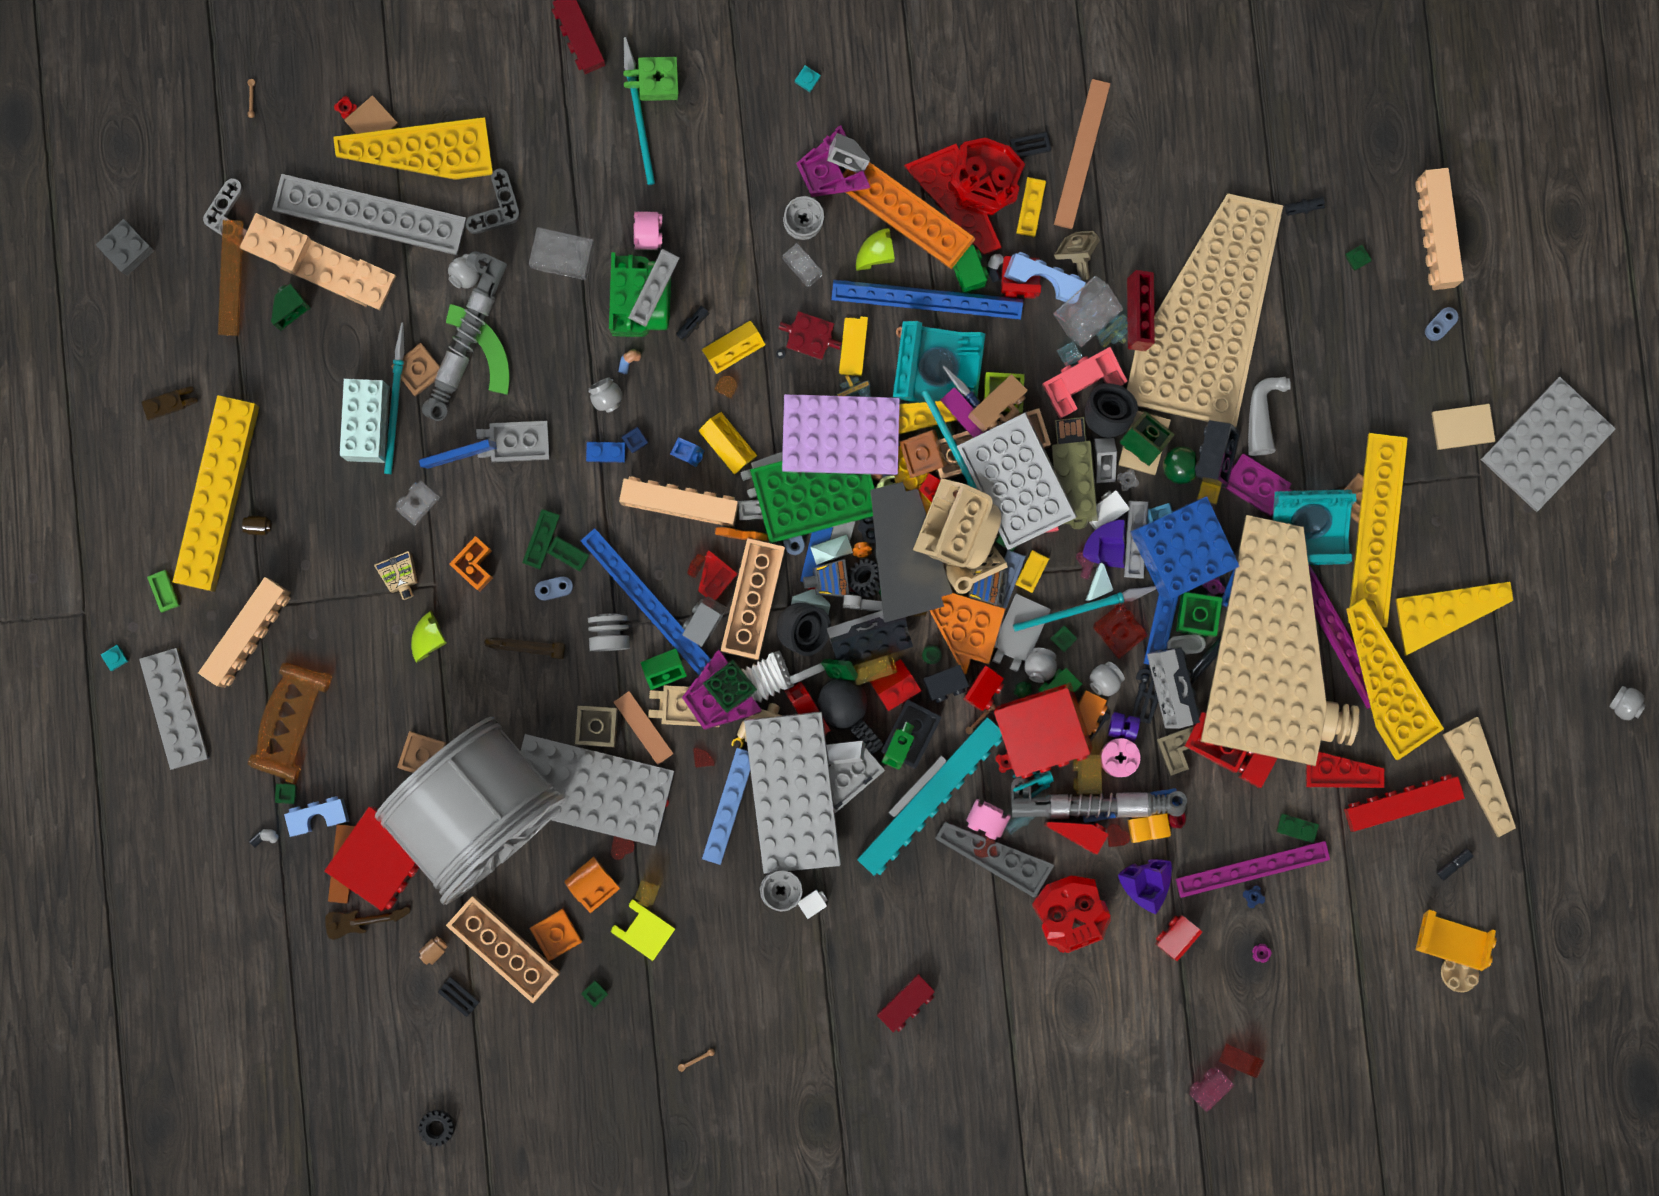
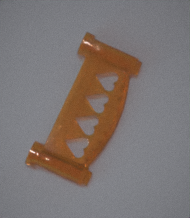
M287 662L282 663L279 673L283 677L265 707L258 733L257 753L250 755L248 765L251 768L284 778L288 783L295 784L301 771V766L293 764L318 690L325 693L328 691L332 675L326 672L321 674ZM293 683L303 696L287 699L285 694L289 691V684ZM283 702H288L296 714L284 718L280 717L279 712L282 710ZM281 720L290 732L275 736L273 730L276 728V721ZM270 739H276L284 751L268 754L267 748L270 746Z

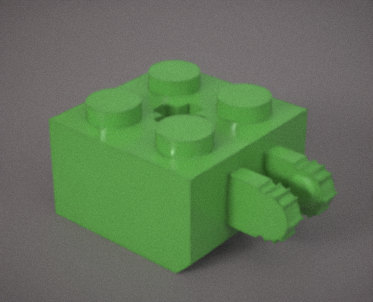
M677 57L638 58V69L623 71L625 77H639V81L625 82L624 87L639 88L640 100L678 99ZM656 76L661 77L659 82L656 81Z

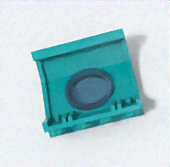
M903 321L893 397L912 403H922L926 401L921 392L926 389L930 391L934 401H940L954 387L958 390L943 366L947 367L977 397L985 333L942 330L924 327L922 322Z
M1352 490L1275 491L1272 521L1304 527L1308 565L1349 564L1352 562V554H1349V527L1351 508L1356 502V494H1352Z

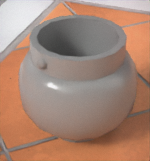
M468 254L454 259L448 268L449 281L457 288H471L478 282L480 273L468 267Z
M610 377L593 384L588 391L591 393L590 400L593 406L599 411L605 410L606 413L617 409L623 397L620 387Z
M1034 648L1032 653L1026 658L1024 666L1025 672L1030 676L1029 678L1037 683H1043L1053 678L1057 669L1056 654L1045 648Z
M1108 661L1105 665L1101 664L1092 670L1090 674V687L1099 696L1101 694L1111 696L1120 689L1125 677L1115 664Z
M1622 686L1612 701L1610 708L1614 709L1615 714L1621 719L1632 720L1634 717L1639 718L1646 705L1643 704L1645 698L1637 689Z

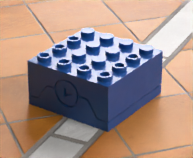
M1207 497L1191 502L1130 531L1162 601L1173 599L1240 567Z

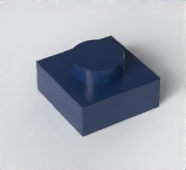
M638 427L622 437L632 454L648 444Z

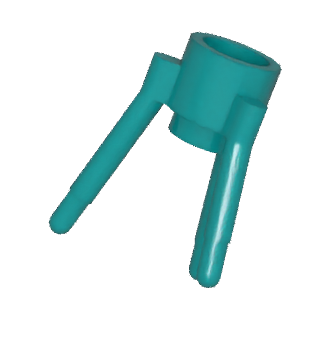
M1040 770L1033 772L1035 779L1019 785L1013 791L1016 792L1035 783L1038 786L1042 785L1031 794V798H1034L1041 791L1050 787L1049 784L1054 782L1050 770L1040 773Z

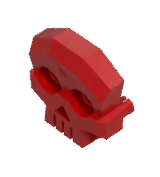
M988 138L967 141L960 146L958 166L953 170L951 184L954 185L960 195L961 205L993 215L1017 200L1020 188L1017 182L1025 163L1008 145Z
M1073 875L1047 884L1032 903L1033 909L1043 923L1042 931L1048 945L1057 947L1058 951L1062 953H1069L1103 940L1106 929L1111 922V915L1106 903L1100 900L1095 879ZM1084 903L1089 905L1087 908L1081 907ZM1060 914L1061 918L1056 919L1054 916Z

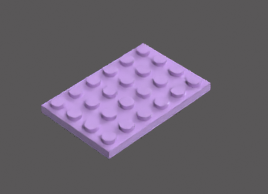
M784 394L782 472L898 474L899 398Z

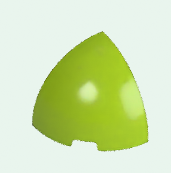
M889 228L873 233L864 241L857 254L856 271L871 269V265L894 262V251Z
M432 611L425 614L419 620L412 634L411 648L416 663L430 656L429 653L447 643Z

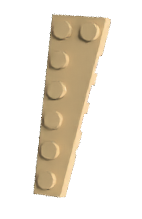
M1475 717L1444 733L1443 736L1496 836L1500 837L1515 829L1516 827L1479 718Z

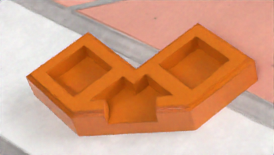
M717 527L715 530V535L742 540L749 538L769 542L768 535L761 532L742 531L727 527Z

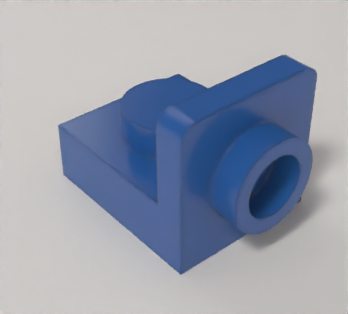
M678 437L670 455L697 467L703 458L704 450Z

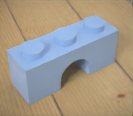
M335 796L326 799L327 803L319 804V801L307 804L308 808L302 810L300 806L289 809V813L284 814L290 837L312 832L310 823L312 817L316 814L324 816L327 826L348 822L349 817L344 799H338Z

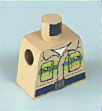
M409 551L375 565L390 592L399 591L403 600L414 596L410 586L417 584L418 581L413 557Z

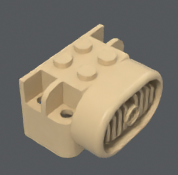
M941 479L913 550L947 564L975 569L987 559L1001 525L1000 509L993 504L992 498L988 494L963 483Z

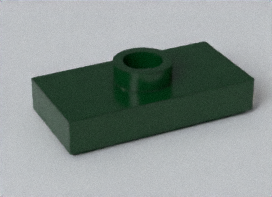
M557 536L547 551L548 554L581 572L590 557L587 553Z
M824 659L821 662L829 678L856 680L858 677V673L851 661Z

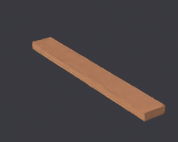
M1095 79L1091 80L1054 225L1068 229L1073 228L1110 83Z

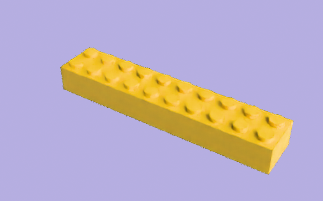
M217 395L173 578L174 583L212 592L216 590L258 415L259 406L254 403Z

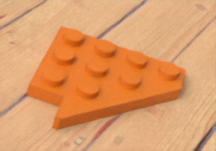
M955 593L942 596L944 607L930 610V613L958 665H961L963 673L967 674L971 659L990 664L1006 609Z

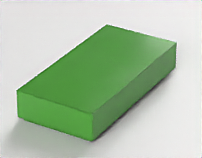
M167 570L147 577L161 613L180 606Z

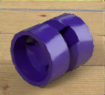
M1113 712L1108 736L1115 738L1123 736V739L1135 742L1140 718L1133 716L1125 718L1124 714Z

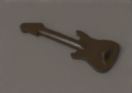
M404 907L402 910H395L392 913L356 918L358 910L349 914L330 912L325 917L327 936L329 939L335 940L351 932L366 933L367 930L361 929L360 925L391 920L397 922L408 915L411 909Z

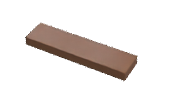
M630 691L614 701L616 707L657 765L673 755L671 749Z

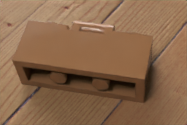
M1011 374L969 414L968 418L985 433L988 429L991 430L997 427L999 424L997 422L998 419L1005 423L1015 418L1020 412L1014 405L1019 406L1026 399L1024 395L1028 390ZM1009 408L1011 411L1004 417L1002 413Z

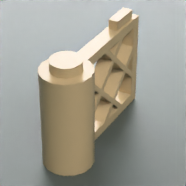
M994 545L989 553L992 556L987 557L983 562L987 563L985 566L980 565L975 569H968L947 563L943 564L947 578L956 592L961 594L967 593L972 588L973 583L1008 567Z

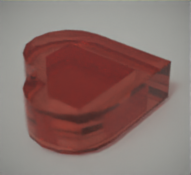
M699 553L691 561L687 573L688 576L692 578L697 576L706 560V556Z
M1117 824L1108 826L1106 831L1109 834L1107 837L1108 847L1123 846L1129 843L1130 835L1128 832L1122 831Z
M983 835L982 837L986 840L985 846L982 849H974L975 855L980 858L989 857L987 849L990 845L995 844L994 839ZM980 840V843L975 845V847H982L984 841ZM996 846L990 848V856H997Z
M614 836L611 855L614 859H623L626 854L634 851L635 844L632 840Z

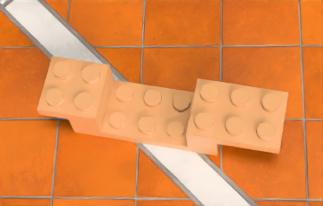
M255 213L240 246L242 250L272 262L284 271L365 307L368 305L377 310H381L396 278V275L361 259L360 261L352 259L312 241L307 235Z

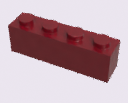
M577 0L553 1L554 8L551 9L556 20L560 19L562 25L559 28L563 37L567 36L570 41L567 45L571 54L575 52L577 56L575 63L579 71L583 69L586 75L606 66Z
M1135 270L1127 278L1128 349L1146 352L1155 344L1154 272Z

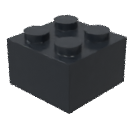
M961 665L923 679L930 700H935L936 703L947 700V695L953 693L954 696L965 693V688L968 687Z

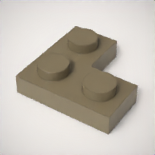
M1194 726L1157 739L1170 776L1189 769L1182 751L1189 749L1185 747V744Z

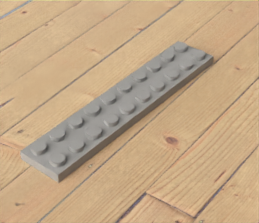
M281 174L272 211L457 256L467 220L466 217Z

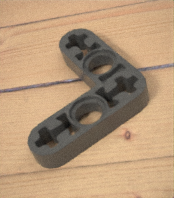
M496 169L491 175L500 207L468 217L465 224L467 230L472 234H479L515 223L520 217L509 176L503 169ZM498 174L505 176L503 183L504 186L508 185V187L500 188V182L495 180L498 178ZM504 191L511 193V197L507 201H503L500 198L501 193ZM503 205H510L511 210L516 212L513 214L514 218L510 219L509 216H506L509 213L507 206L503 208ZM493 214L498 217L497 223L489 224L487 221L488 217ZM484 217V222L487 225L486 227H484L483 224H478L477 229H473V227H470V225H472L473 220H475L476 223L482 222L481 218Z

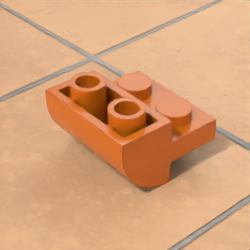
M595 857L591 858L564 881L574 897L590 913L620 889L618 884Z

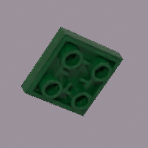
M734 660L703 683V686L726 714L757 691V688Z

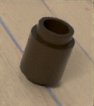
M268 516L244 517L242 522L243 533L248 535H267L272 530V521L268 519Z

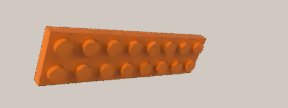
M869 162L864 170V174L870 188L845 193L952 269L974 242V236ZM846 169L842 175L844 178H847L857 172Z

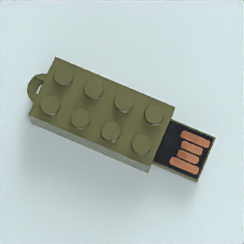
M1084 417L1055 420L1057 444L1052 445L1054 470L1077 515L1076 518L1064 524H1070L1074 529H1082L1086 527L1088 522L1098 521L1092 446L1090 441H1086Z

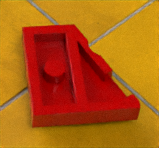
M708 551L698 591L705 597L709 596L717 600L736 577L737 573L712 552Z

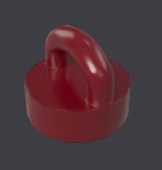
M1185 812L1177 817L1167 814L1169 827L1180 829L1185 825Z

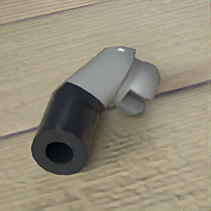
M1001 254L992 255L987 264V271L992 283L1001 280L997 270L999 265L1003 263V256Z
M261 829L249 842L256 848L262 841L275 843L279 836L272 829Z

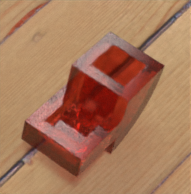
M1229 1044L1225 1045L1219 1062L1255 1078L1258 1077L1265 1061Z

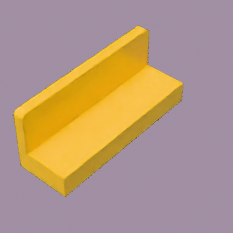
M860 316V319L845 318L839 374L862 377L868 317Z
M748 321L706 346L702 351L715 373L718 374L765 346V343L753 323Z
M722 412L710 418L699 430L733 474L739 472L746 464L757 457Z

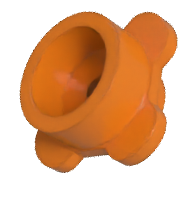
M867 542L856 543L853 548V555L859 558L867 557L872 554V551H870L872 547Z

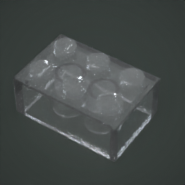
M537 227L529 266L536 270L587 280L595 243L593 239Z
M1095 276L1053 314L1067 336L1082 347L1115 318L1123 308L1109 285Z

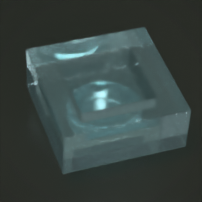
M1074 342L1056 350L1065 366L1071 365L1083 358Z

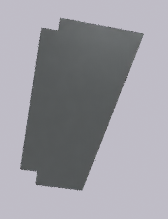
M903 482L870 490L884 622L944 607L941 597L952 594V590L942 561L913 550L927 516L918 489L906 491Z

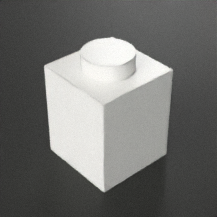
M816 889L801 899L798 905L807 919L827 907L825 902L828 899L822 891L818 892Z

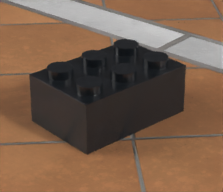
M1209 420L1208 425L1204 428L1205 439L1199 449L1201 456L1199 462L1196 463L1195 473L1205 483L1228 488L1241 433L1232 424Z
M907 700L881 752L886 753L896 729L900 730L903 722L910 723L914 726L911 733L914 739L903 763L916 769L942 717ZM898 741L899 744L904 745L902 741Z

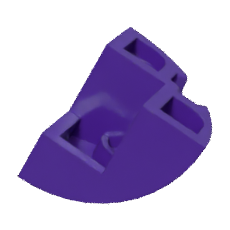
M1111 521L1097 528L1088 538L1083 550V556L1096 564L1102 563L1104 566L1124 568L1126 548L1125 521Z
M1154 859L1148 860V864L1137 866L1135 863L1118 874L1122 887L1131 899L1151 913L1156 914L1167 896L1172 874L1171 861Z

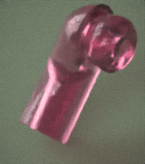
M1080 551L1076 554V560L1082 566L1080 577L1089 580L1094 563L1087 560L1083 556V552Z

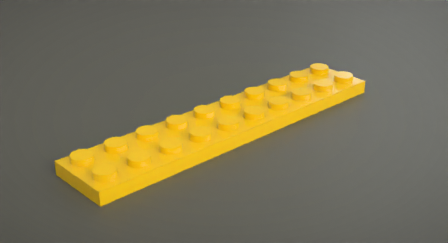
M1369 433L1350 606L1364 598L1380 625L1387 628L1408 438Z

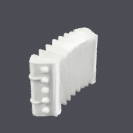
M780 651L769 654L767 660L762 659L761 662L758 661L757 665H752V668L748 666L746 670L741 668L757 688V691L751 695L755 702L761 703L762 698L768 700L769 694L774 697L775 691L780 693V689L787 690L794 687L790 682L789 677L791 676Z

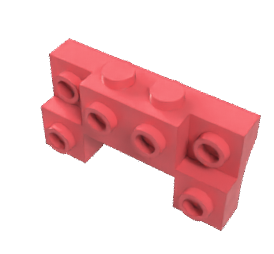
M1110 347L1090 358L1088 356L1081 358L1074 367H1071V365L1061 369V374L1042 384L1060 419L1078 409L1071 398L1073 394L1103 379L1105 384L1111 383L1120 386L1128 382Z

